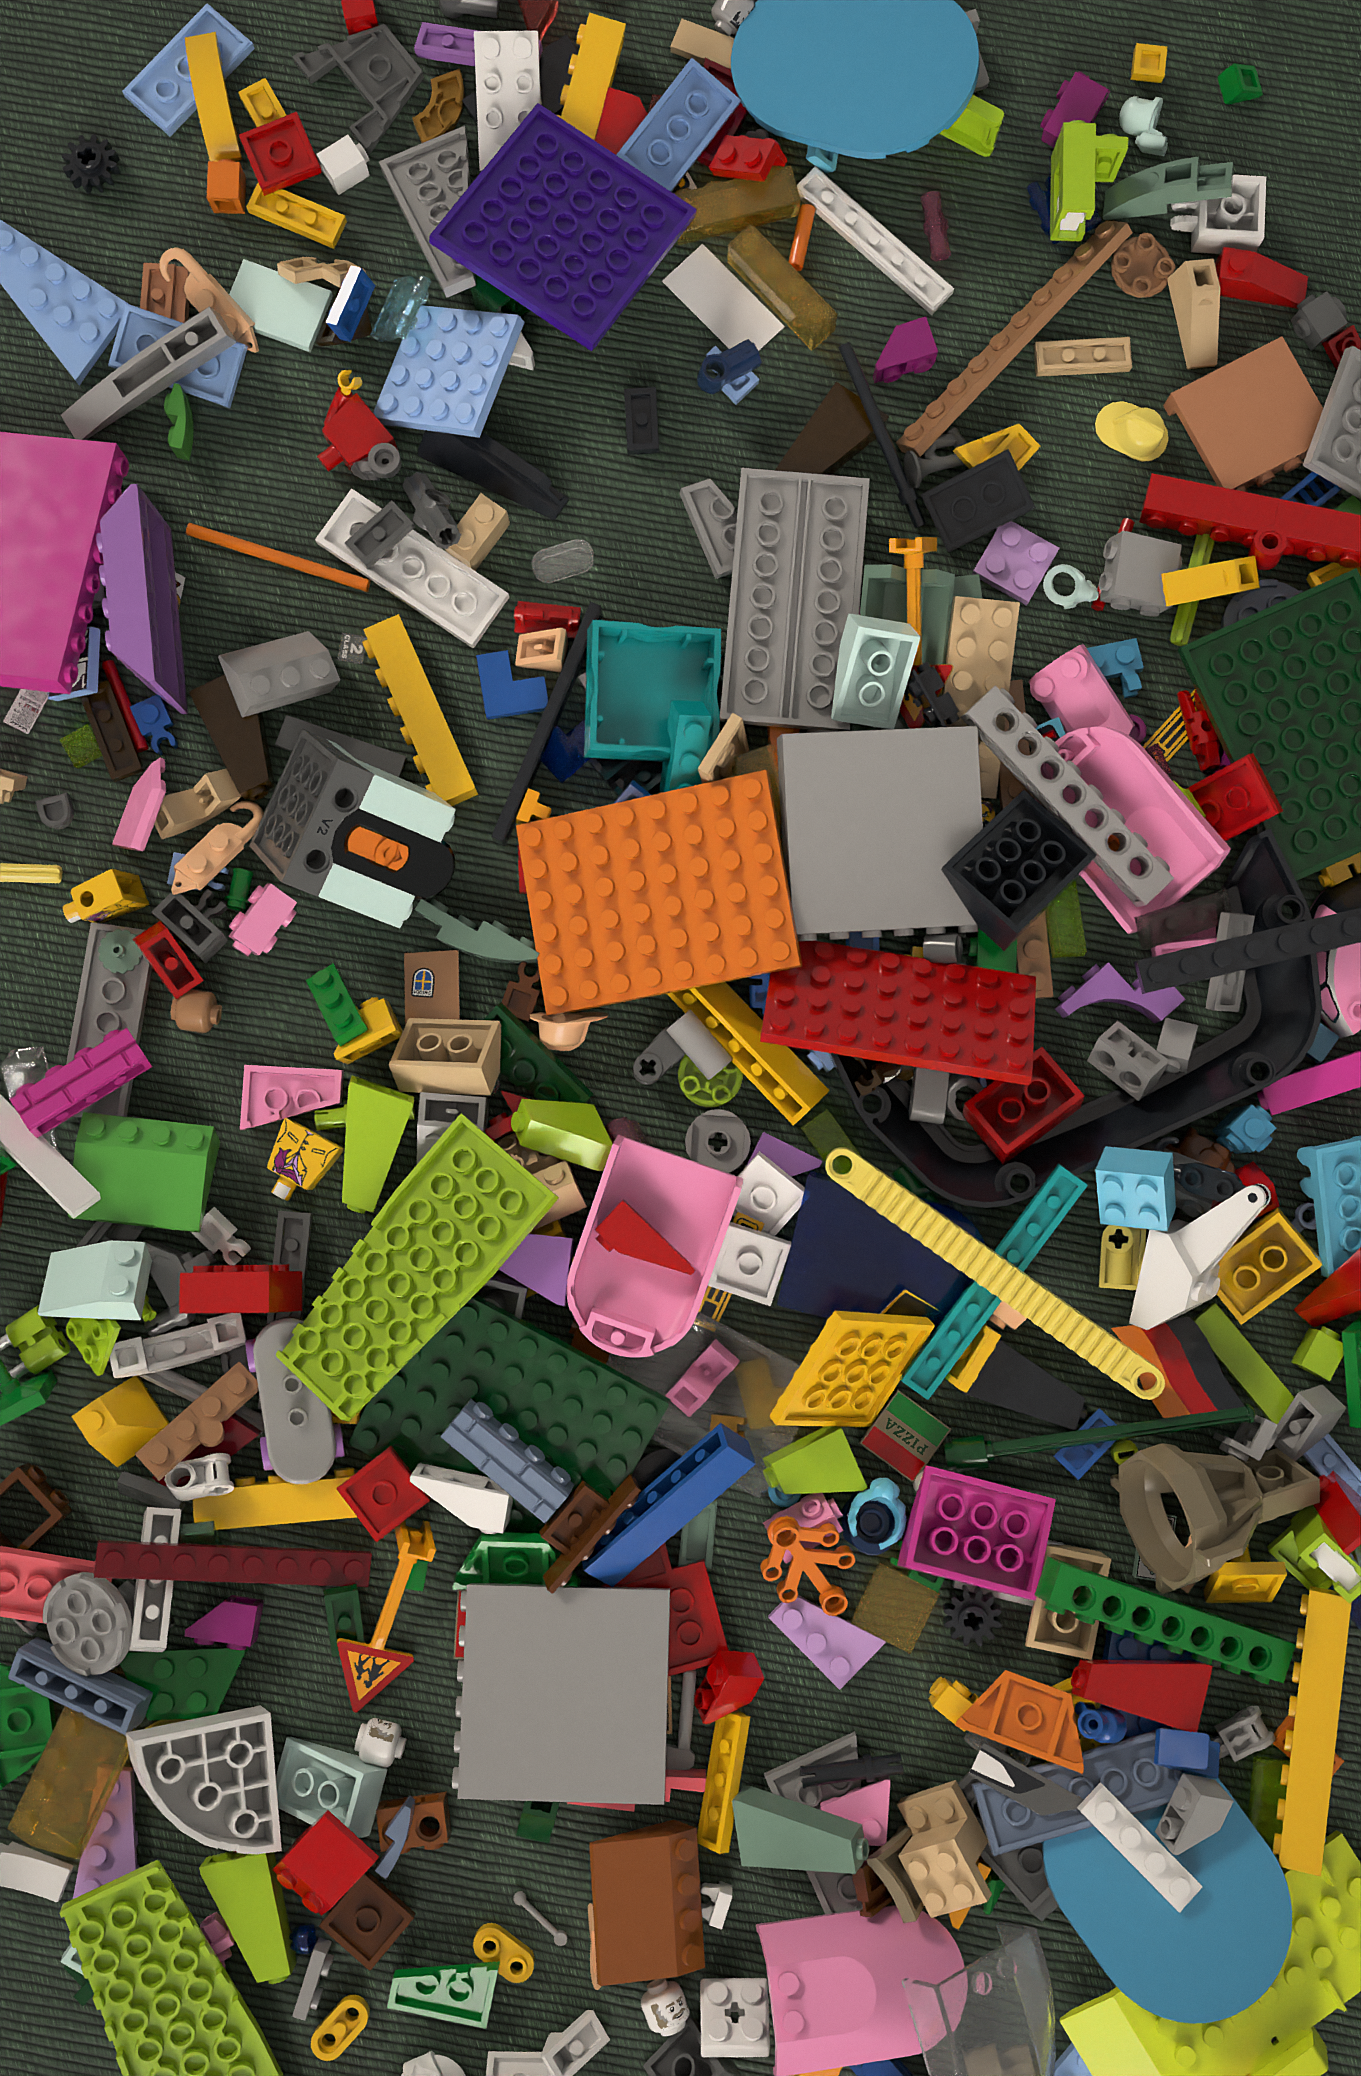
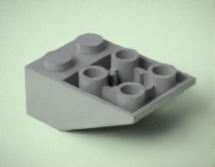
M420 1092L416 1165L461 1113L486 1134L490 1099L486 1097Z

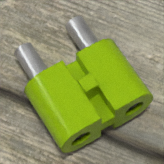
M39 1305L7 1325L5 1329L6 1334L0 1338V1351L12 1344L14 1348L19 1347L22 1352L19 1354L22 1363L9 1371L12 1378L18 1379L29 1371L33 1374H38L70 1352V1346L62 1331L57 1332L54 1327L57 1324L55 1319L50 1316L38 1315Z

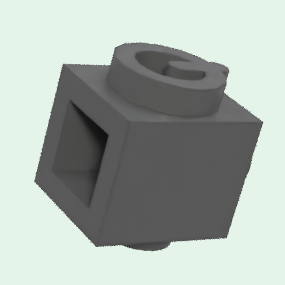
M1328 291L1317 298L1312 294L1297 305L1299 311L1291 319L1296 335L1305 341L1310 351L1340 332L1348 324L1346 320L1347 313L1343 303L1338 298L1331 297Z

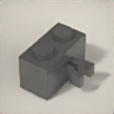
M209 889L202 894L197 906H193L180 893L173 895L171 892L152 913L206 964L228 942L224 934L210 922L212 918L222 915L228 907L221 901L215 908H209L203 914L208 908V902L215 897Z

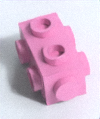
M271 883L266 884L264 888L259 885L248 899L252 903L245 914L240 911L229 925V928L233 930L229 937L235 940L232 946L247 957L251 952L254 955H260L262 951L267 954L278 940L274 936L281 925L287 927L297 913L293 910L297 902Z
M823 1493L806 1495L798 1503L775 1513L770 1519L763 1522L767 1530L770 1523L776 1518L789 1516L795 1518L800 1527L818 1529L825 1523H831L836 1526L838 1533L844 1531L838 1521V1518L843 1516L833 1498L827 1501ZM828 1533L824 1537H829L833 1533ZM800 1541L804 1548H814L821 1544V1542ZM789 1550L785 1551L783 1557L786 1564L791 1561L793 1556Z

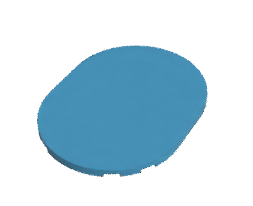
M758 0L755 3L754 9L740 24L731 54V72L738 98L741 99L742 106L746 108L760 126L777 136L862 159L886 158V155L902 151L906 153L912 152L927 145L929 140L942 130L949 129L963 113L974 93L980 65L979 47L974 27L967 14L954 0Z
M1218 1778L1215 1780L1234 1801L1220 1831L1179 1855L1172 1854L1155 1833L1168 1804L1133 1814L1162 1846L1203 1886L1180 1913L1095 1826L1041 1842L1044 1872L1054 1899L1106 1975L1122 1993L1137 2005L1152 2014L1176 2022L1194 2024L1220 2021L1234 2016L1251 2006L1268 1990L1276 1979L1290 1945L1292 1906L1284 1873L1268 1844Z

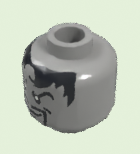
M716 0L711 10V15L716 21L715 29L727 36L731 34L736 36L740 24L754 9L756 0Z

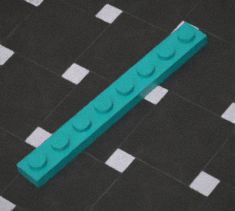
M1058 1164L994 1251L1024 1272L1088 1185ZM972 1280L902 1374L900 1380L929 1400L1002 1300L983 1286H980L975 1280Z

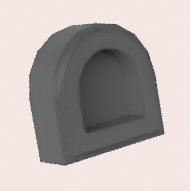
M68 793L35 801L41 821L49 828L60 830L71 824L74 818V809Z

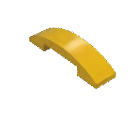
M216 32L185 37L190 77L210 161L217 162L221 159L242 160L222 70L223 63Z

